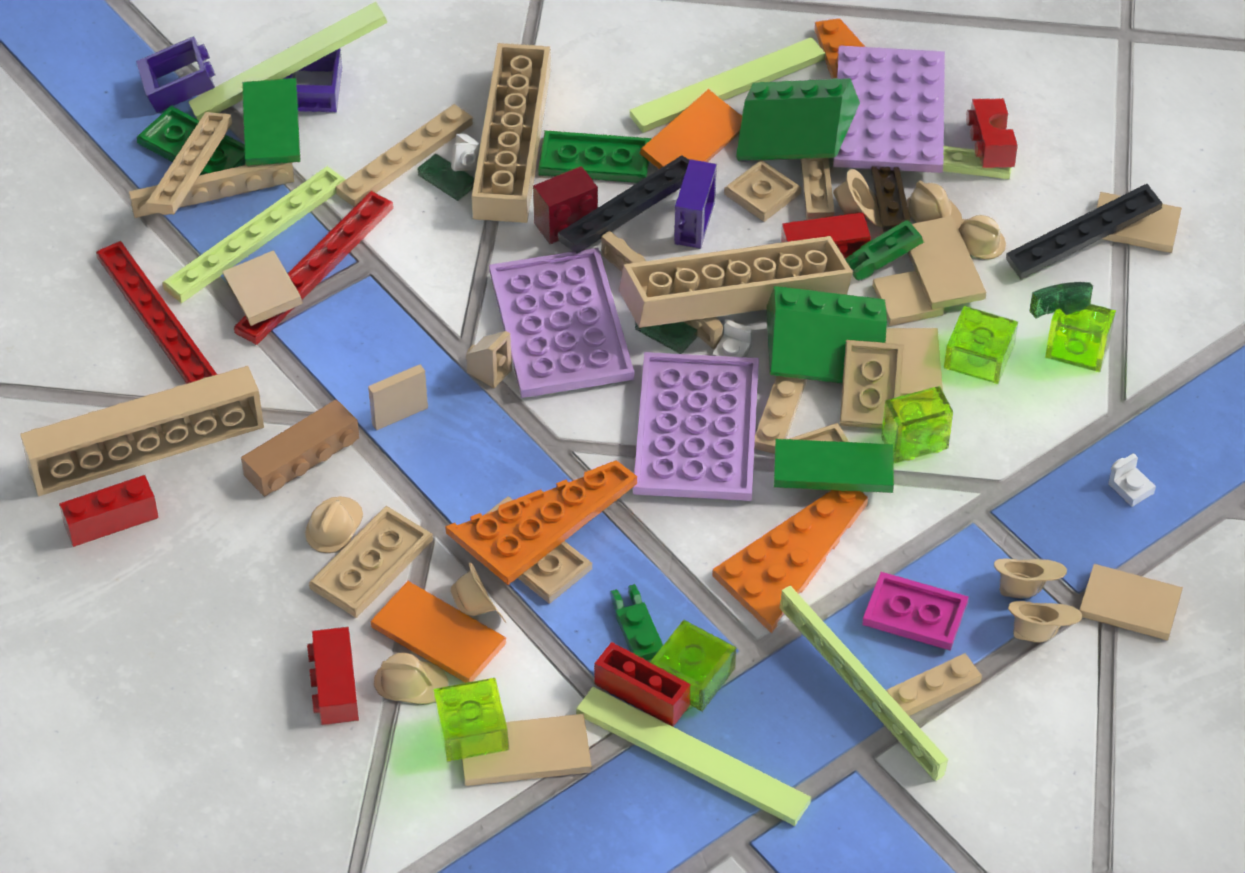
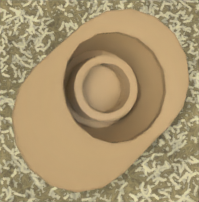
M850 169L847 172L846 181L833 191L844 214L863 212L864 217H867L873 224L882 227L876 196L870 190L863 176L855 169Z
M922 181L916 183V188L907 199L910 217L918 223L953 216L959 228L962 223V214L948 198L943 187L935 183H923Z
M976 215L970 219H962L958 229L970 255L982 259H994L1005 251V237L1000 232L999 225L994 219L985 215Z
M342 496L331 497L323 501L314 509L307 524L305 535L311 548L322 553H333L343 549L350 542L362 521V507L357 501Z
M1004 558L994 562V568L1001 573L1000 593L1007 597L1020 599L1033 597L1042 591L1046 581L1057 580L1067 574V568L1063 564L1051 560Z
M470 562V571L460 577L450 589L456 606L462 613L470 616L496 610L506 623L503 616L490 600L478 572Z
M1013 601L1008 607L1010 613L1015 616L1014 637L1030 642L1048 641L1057 634L1061 626L1073 625L1082 620V613L1078 609L1065 604Z
M396 653L382 662L381 668L378 669L374 677V687L378 694L385 699L415 704H431L440 700L445 695L448 689V678L445 672L435 664L419 661L418 658L409 653Z

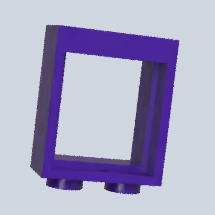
M194 36L136 61L146 96L156 113L215 88L212 77L216 76L210 61H206L210 59L209 53L205 45H199ZM197 61L200 70L161 87L159 86L158 78Z
M340 48L298 70L333 72L331 86L297 85L298 111L337 112L342 75ZM296 72L283 79L295 78Z
M689 160L675 204L674 244L701 249L715 205L717 164Z

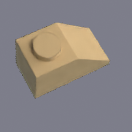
M503 331L483 337L476 345H472L466 353L467 373L495 388L512 371L510 333Z

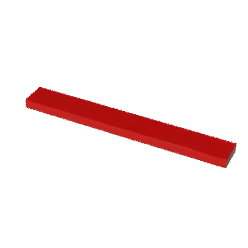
M370 191L288 273L302 300L394 209L392 201ZM294 308L254 325H250L246 316H244L234 326V333L258 345Z
M118 241L96 251L99 262L186 384L218 375L124 244Z

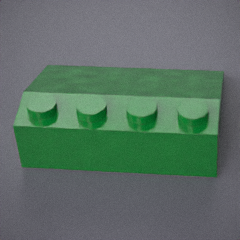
M851 78L753 83L744 101L736 154L737 160L836 158L860 104Z
M774 286L766 306L770 375L843 383L846 340L886 343L887 316L885 299Z

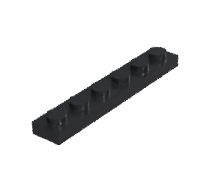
M683 155L679 156L558 232L559 242L578 254L600 240L601 236L608 231H614L681 188L689 159Z
M1146 183L1006 253V260L1018 277L1023 279L1161 210L1163 203Z

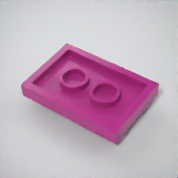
M880 572L865 611L862 625L951 651L969 597Z

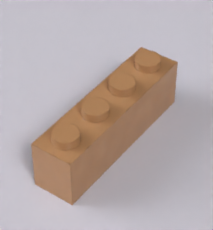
M336 399L241 457L243 475L265 497L271 492L281 489L284 484L297 476H302L318 463L328 460L333 454L344 447L352 445L359 439L358 420Z

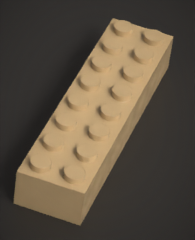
M497 44L472 191L473 219L528 223L551 72L550 46Z
M831 236L624 264L619 292L638 327L641 328L765 310L774 286L847 295L853 271Z
M245 366L101 410L92 411L71 419L62 420L41 428H35L21 433L20 436L38 496H42L264 428L259 389L249 366Z

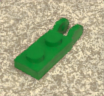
M906 220L861 246V249L849 255L845 260L851 270H854L853 276L855 279L862 281L872 276L875 269H880L923 244L924 241L911 222Z
M635 584L628 586V595L633 605L625 608L619 591L617 589L611 590L610 596L616 611V619L630 652L645 660L665 656L664 645L645 602H642L637 586Z

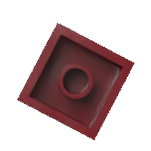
M582 166L533 185L534 224L550 245L559 241L558 232L598 208V186Z

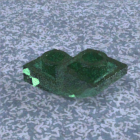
M1069 282L1032 292L1029 312L1037 319L1043 315L1052 314L1059 308L1066 316L1076 311H1082L1091 303L1093 285L1090 282Z

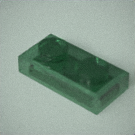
M437 153L417 168L418 176L457 201L473 189L475 178L465 171H454L451 168L452 163Z
M635 321V330L679 354H682L698 336V330L684 322L639 328Z

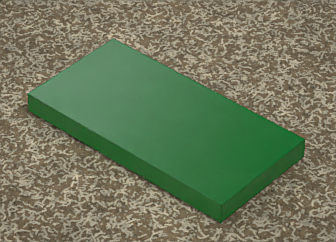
M296 78L242 82L246 166L301 162Z
M170 106L136 137L137 144L173 162L199 123V120ZM225 134L200 175L246 165L245 144Z
M545 130L538 175L555 177L582 166L593 180L638 183L647 177L649 161L640 154V151L652 138Z
M775 439L774 487L893 493V444Z

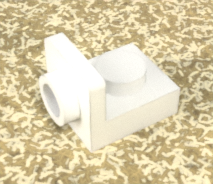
M456 134V142L452 149L451 168L454 171L476 170L480 143L467 134Z
M727 320L724 324V335L712 356L746 357L752 347L753 330L743 324Z
M1134 453L1125 459H1118L1112 465L1109 485L1131 507L1153 495L1156 488L1136 468L1138 457Z

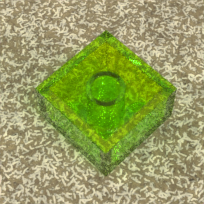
M1060 296L1051 319L1045 358L1101 372L1109 349L1116 310Z
M964 306L946 346L944 369L999 384L1015 345L1019 321Z
M940 386L885 400L881 438L884 444H893L894 463L910 461L916 457L939 453L949 448L954 411Z
M683 619L650 663L691 684L690 705L703 712L735 670L736 647Z
M496 677L433 689L436 714L447 762L509 750L508 730Z

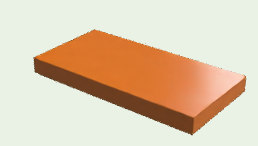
M708 89L641 148L640 154L658 169L681 155L689 160L709 162L740 134L742 115Z
M407 581L371 620V627L468 685L476 679L506 644L505 636L462 613L460 610L410 581Z

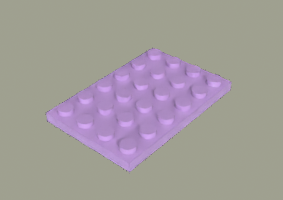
M839 46L837 79L851 78L860 104L838 155L834 158L833 167L871 169V166H877V169H880V166L891 167V170L894 167H899L900 171L943 172L945 51Z
M599 248L582 250L578 254L567 252L489 265V273L504 331L510 333L511 359L521 398L634 380V369Z
M644 352L634 474L637 476V485L633 487V495L752 501L759 358Z

